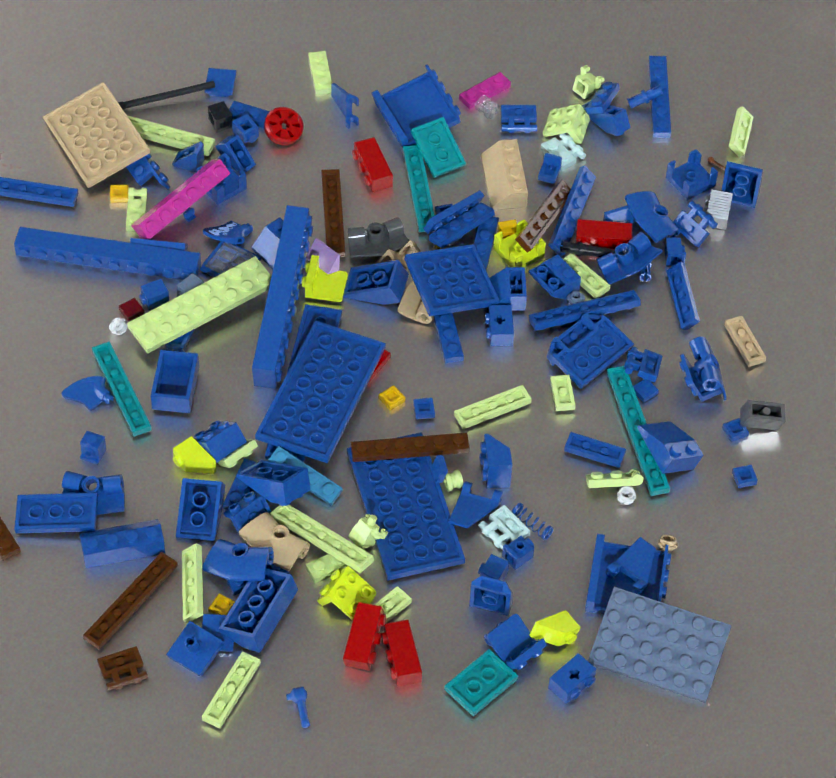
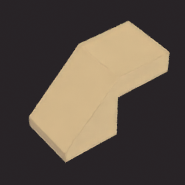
M410 240L399 252L388 249L377 263L399 260L406 269L408 267L404 260L405 255L421 251L415 241Z

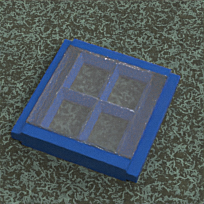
M220 242L204 261L200 271L216 277L254 256L260 261L261 256L238 245Z

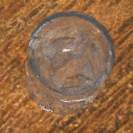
M486 95L481 96L475 104V109L480 113L483 112L484 116L488 119L495 117L500 108L499 104L492 102Z

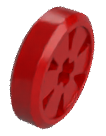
M278 107L271 110L264 122V130L267 137L279 145H291L297 142L304 129L301 116L295 110L288 107ZM282 123L286 124L285 129L282 128Z

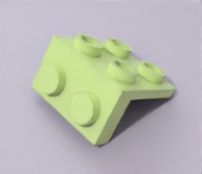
M581 104L555 108L549 112L543 135L548 137L569 133L576 144H582L588 123L590 122L589 114L586 113Z

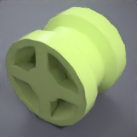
M459 469L446 474L443 483L447 492L452 491L453 488L460 489L463 487V478Z

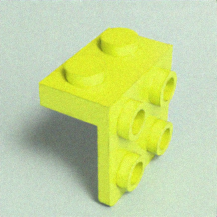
M312 255L310 262L306 263L305 273H307V276H303L302 287H305V298L341 302L348 273L346 271H337L327 274L319 268V256Z
M347 566L341 570L337 569L332 573L330 583L323 586L319 593L321 595L317 602L322 606L332 602L353 621L358 602L370 604L377 593L373 587Z

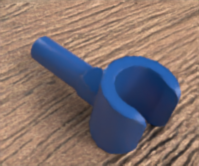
M189 207L183 213L184 218L188 222L196 218L194 208Z

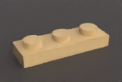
M743 316L725 320L724 326L747 366L751 367L766 362V356Z

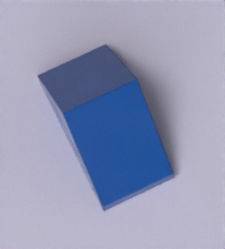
M200 141L179 151L172 165L196 172V169L202 166L204 162L203 143Z

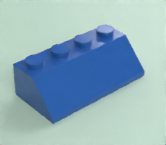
M159 519L79 533L85 568L156 556L161 552L165 553L164 538Z
M266 568L264 581H248L219 627V630L242 648L261 652L298 591L293 576Z

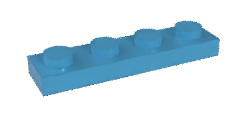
M279 446L268 459V461L308 468L310 492L331 506L343 491L342 487Z

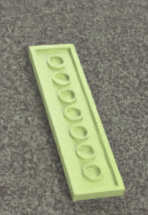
M254 256L128 322V329L148 354L269 290L272 276L258 258Z

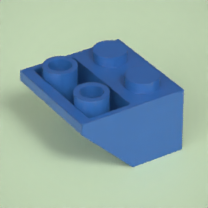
M558 254L529 270V274L552 297L566 300L567 295L571 294V292L580 291L581 277Z
M506 267L490 277V281L500 300L498 305H512V311L526 310L525 267Z
M217 420L209 425L210 428L208 430L200 431L194 435V439L216 460V463L247 443L236 422Z
M484 434V442H480L481 453L479 455L480 465H483L482 481H486L487 489L510 487L512 475L510 448L491 435Z

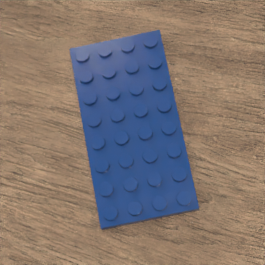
M315 321L259 426L255 439L328 464L386 348V343Z
M420 432L397 438L423 436V434ZM351 447L347 448V455L365 512L377 517L375 523L380 527L379 532L382 528L386 529L385 532L388 531L385 539L375 540L387 581L465 564V557L454 524L449 523L450 513L441 486L435 482L431 469L433 463L430 456L353 462Z

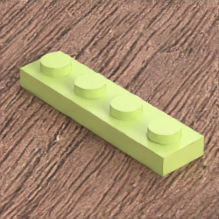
M521 385L455 410L454 416L461 428L466 429L528 405L532 399L524 386Z
M197 543L182 551L183 620L186 622H192L203 616L202 546Z
M242 651L203 713L202 721L221 729L260 666L261 659Z

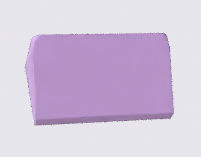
M316 238L306 258L311 260L312 255L319 256V268L327 274L339 271L340 255Z

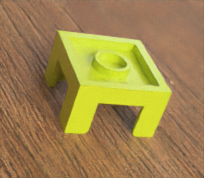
M525 219L517 223L516 233L502 239V231L494 234L493 249L509 267H526L545 256L546 243L542 238H540L539 244H536L528 253L515 240L527 224Z

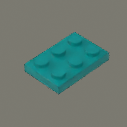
M444 117L411 130L412 136L433 178L466 165Z
M488 649L444 686V690L472 716H475L517 681L518 675Z

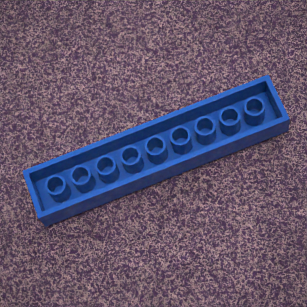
M289 205L286 207L252 365L254 386L277 389L278 382L281 383L283 371H281V368L285 366V349L289 348L290 342L288 334L292 333L293 322L291 321L292 316L295 317L296 315L295 301L299 300L300 289L298 287L303 281L302 268L306 267L307 258L305 253L309 252L310 241L308 239L312 237L313 226H311L312 216L309 215V208Z

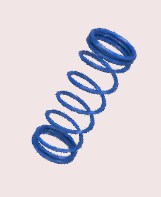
M518 503L513 508L512 513L517 516L522 511L524 505ZM527 507L522 511L521 515L517 517H520V521L521 516L527 511ZM533 512L530 513L527 520L521 521L522 523L526 522V527H532L533 532L538 531V536L543 540L548 539L553 532V527L548 526L542 535H539L540 529L546 523L545 521L538 530H533V526L537 523L539 517L535 519L531 526H527V521L532 517Z

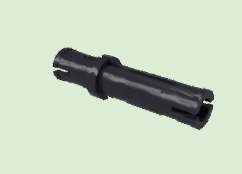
M562 241L561 245L563 246H560L561 253L575 254L579 257L585 255L600 258L611 252L614 254L616 249L585 245L582 242L571 243Z

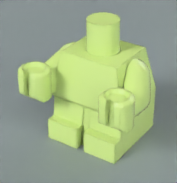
M587 65L581 67V73L576 76L572 88L574 92L584 99L592 96L605 80L604 77L601 78L602 76H594L591 73L586 74V72L590 71V67H587Z
M366 514L365 517L358 520L348 538L356 546L365 549L374 546L376 539H385L388 531L385 532L386 529L382 528L379 532L380 527L375 523L377 517Z

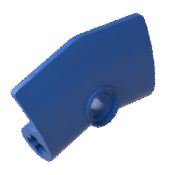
M643 191L625 196L635 221L655 243H658L663 238L677 237L680 234L681 229L667 216L668 210L660 205L654 192Z
M639 232L628 243L618 245L614 254L611 252L596 260L604 278L610 285L638 273L662 253L663 250L652 246L648 237L644 233Z
M705 337L694 338L689 342L694 358L698 360L694 362V366L701 377L703 388L706 391H714L721 387L724 401L727 400L719 363L708 340Z
M71 471L65 472L62 480V494L97 493V515L125 511V492L122 474L95 477ZM92 483H97L96 489L90 491L89 486Z
M219 539L208 553L202 569L205 572L229 581H264L266 565L273 564L274 551L272 547H248L245 543L234 544Z

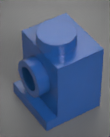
M248 114L232 121L233 134H238L244 144L247 142L253 143L259 137V127Z
M666 238L664 248L666 266H674L680 261L685 264V245L681 244V238Z
M86 431L80 441L82 452L80 459L98 465L106 452L105 436Z
M520 536L510 544L503 546L502 557L515 570L533 558L534 544L529 538L524 539Z

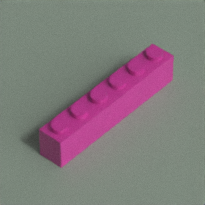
M221 159L211 160L131 225L140 239H151L226 178L230 172Z

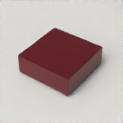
M136 298L119 305L120 312L128 322L145 314L144 309Z

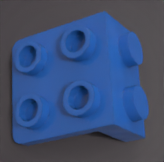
M684 354L680 355L682 361L679 364L683 373H686V377H684L685 382L691 388L695 397L698 396L701 402L723 393L721 387L714 391H706L702 386L701 377L696 371L695 366L692 367Z
M513 614L486 635V639L497 656L511 669H522L528 664L527 660L543 653L542 649L547 646L543 638L535 640L530 637L529 630L518 614Z

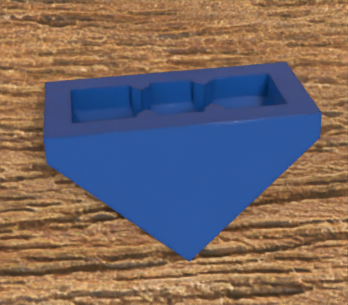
M628 205L604 212L603 221L632 223V226L635 222Z

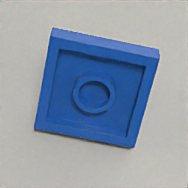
M189 621L166 655L202 677L224 645V642Z

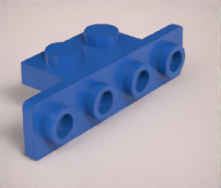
M150 153L126 166L140 186L145 184L154 175L162 186L166 189L170 188V185L167 183L169 179L164 173H160V167L154 160L150 159L152 157Z

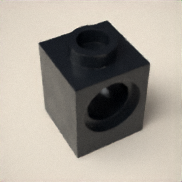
M224 101L208 106V119L216 133L232 128V114Z

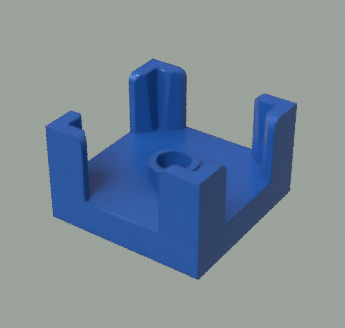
M697 149L689 153L687 163L675 168L676 161L673 160L667 165L666 179L686 200L716 186L718 171L711 167L709 174L701 166L702 155Z
M226 153L220 155L218 159H221L230 174L206 193L217 205L247 189L246 174L242 170H240L239 176L231 168V160ZM204 166L198 167V168L196 169V172L199 171V170H200L202 167H204Z

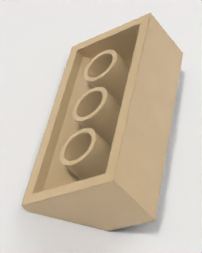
M517 139L499 140L481 153L490 207L494 210L527 207L528 190Z

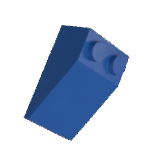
M727 161L721 191L733 193L732 203L755 208L760 192L763 169Z
M399 260L352 267L343 297L382 305L400 303L409 274Z
M670 421L639 425L637 427L662 474L693 470L704 456L695 439Z
M260 460L237 474V478L269 502L277 503L280 506H287L310 491L308 468Z
M182 479L176 538L216 541L225 494V484L223 482Z

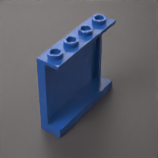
M425 65L426 73L383 95H380L378 90L371 93L377 108L402 148L403 146L417 145L411 133V130L415 127L444 117L449 128L461 123L459 118L461 112L458 106L452 104L453 99L451 95L445 93L444 84L442 81L438 82L435 70H431L428 65Z
M597 534L585 612L604 615L613 588L617 587L632 592L635 589L633 585L636 581L622 571H619L614 579L606 575L609 571L607 567L612 562H615L630 546L604 542L605 535ZM669 545L665 546V551L655 550L648 584L641 596L661 602V598L665 599L667 587H664L663 584L668 582L669 570L665 569L666 565H670L672 554L668 553Z

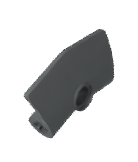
M398 217L382 224L377 222L371 223L367 229H364V227L348 228L350 258L382 256L388 249L396 251L403 248L410 241L404 234L403 224Z

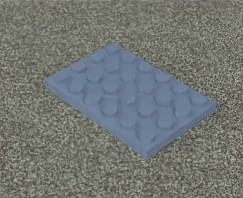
M614 587L588 662L593 666L706 703L732 625Z

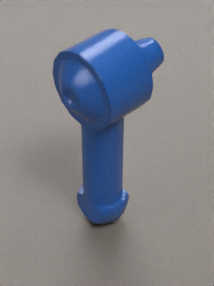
M304 687L293 688L291 693L286 694V698L297 704L302 728H308L310 722L305 704L307 691Z

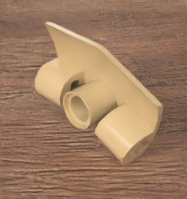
M412 281L404 292L398 306V312L412 320L428 324L432 321L433 316L428 315L416 285Z
M268 512L254 518L239 531L241 538L250 547H272L274 551L273 564L286 571L291 570L297 558L303 559L310 548V543L290 534L288 528L279 525Z

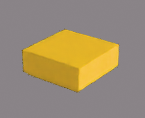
M110 185V203L128 202L129 185Z
M516 219L498 222L497 233L502 231V238L516 233Z
M394 385L378 394V398L389 410L405 402V396Z
M219 593L209 606L208 612L215 615H227L235 601Z

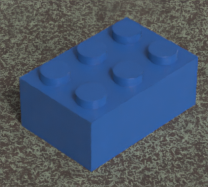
M160 350L151 391L152 410L181 413L191 412L199 372V356L197 353Z

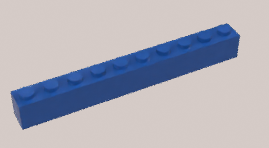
M26 227L19 228L14 242L15 252L18 256L147 274L149 276L154 275L184 280L192 273L198 277L201 267V254L196 252Z

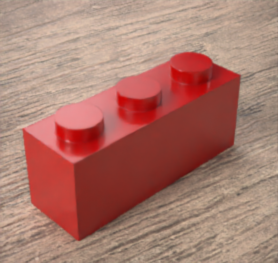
M375 137L354 142L352 155L354 160L358 161L360 173L364 174L366 186H370L372 192L393 187V174Z
M577 219L575 243L582 242L585 245L616 248L618 245L628 243L632 239V223Z
M358 602L343 656L345 666L369 671L371 664L374 665L376 660L375 648L381 641L380 629L381 626L384 627L386 622V614H384L382 606Z
M409 620L384 624V632H381L383 645L387 644L388 650H385L387 662L392 664V667H390L392 680H396L397 687L421 683L422 670Z

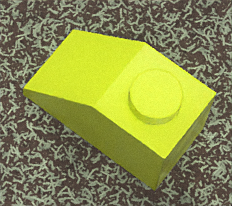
M192 436L173 448V461L176 466H181L185 472L208 474L216 472V460Z
M565 610L536 621L529 635L531 638H543L546 643L562 646L573 643L577 639V634L581 627Z

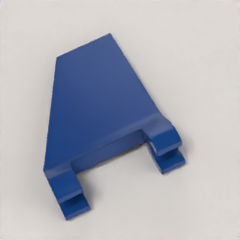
M335 83L331 84V96L346 118L345 126L350 129V122H354L358 126L359 118L352 114V103L359 106L358 97L349 94Z
M465 481L450 516L449 523L468 529L500 505L503 492L495 490L492 499L471 494L473 483Z
M639 537L615 562H612L607 567L609 571L606 575L614 579L619 571H622L636 581L633 585L635 589L632 593L641 595L648 584L656 548Z

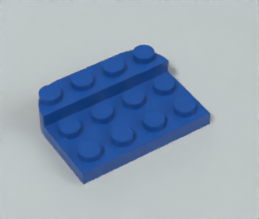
M586 313L573 326L552 340L548 349L547 359L552 366L557 365L566 375H570V379L582 389L634 346V343L603 314L598 316Z

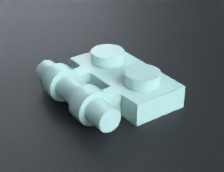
M566 133L559 135L562 139L561 141L554 137L542 143L540 148L544 153L562 157L561 171L575 165V157L578 156L580 159L586 157L583 148L577 145L573 138ZM569 146L572 150L568 151L566 147Z
M505 505L489 515L490 524H487L485 521L479 523V527L483 530L482 533L486 537H490L494 541V545L502 550L509 540L512 542L520 536L525 539L530 535V530ZM499 529L503 535L499 536L495 530Z

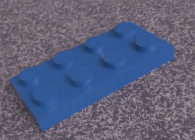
M97 493L18 495L15 533L96 531Z

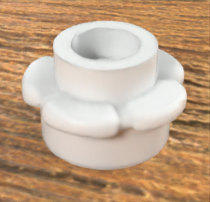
M119 317L113 319L109 329L113 334H124L127 330L126 320Z
M624 486L617 492V499L622 504H632L636 499V493L632 487Z

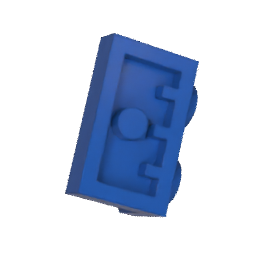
M253 491L245 494L239 502L230 505L223 514L231 519L239 535V531L254 518L265 512L270 514L272 511L266 499Z

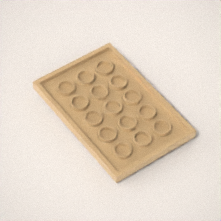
M104 82L43 116L45 123L88 188L151 153L149 147Z

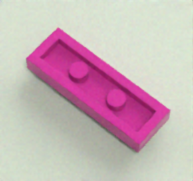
M499 72L459 94V100L466 107L472 109L511 87V82Z

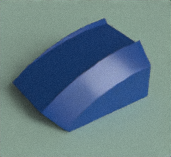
M483 575L471 582L469 606L509 616L513 604V592L507 582Z

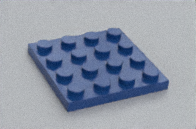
M474 244L405 255L404 260L429 316L486 308L489 305L499 304L500 300Z

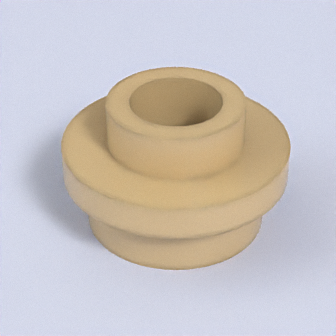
M662 535L661 539L658 540V546L665 551V546L669 545L668 552H671L678 547L677 539L672 535Z

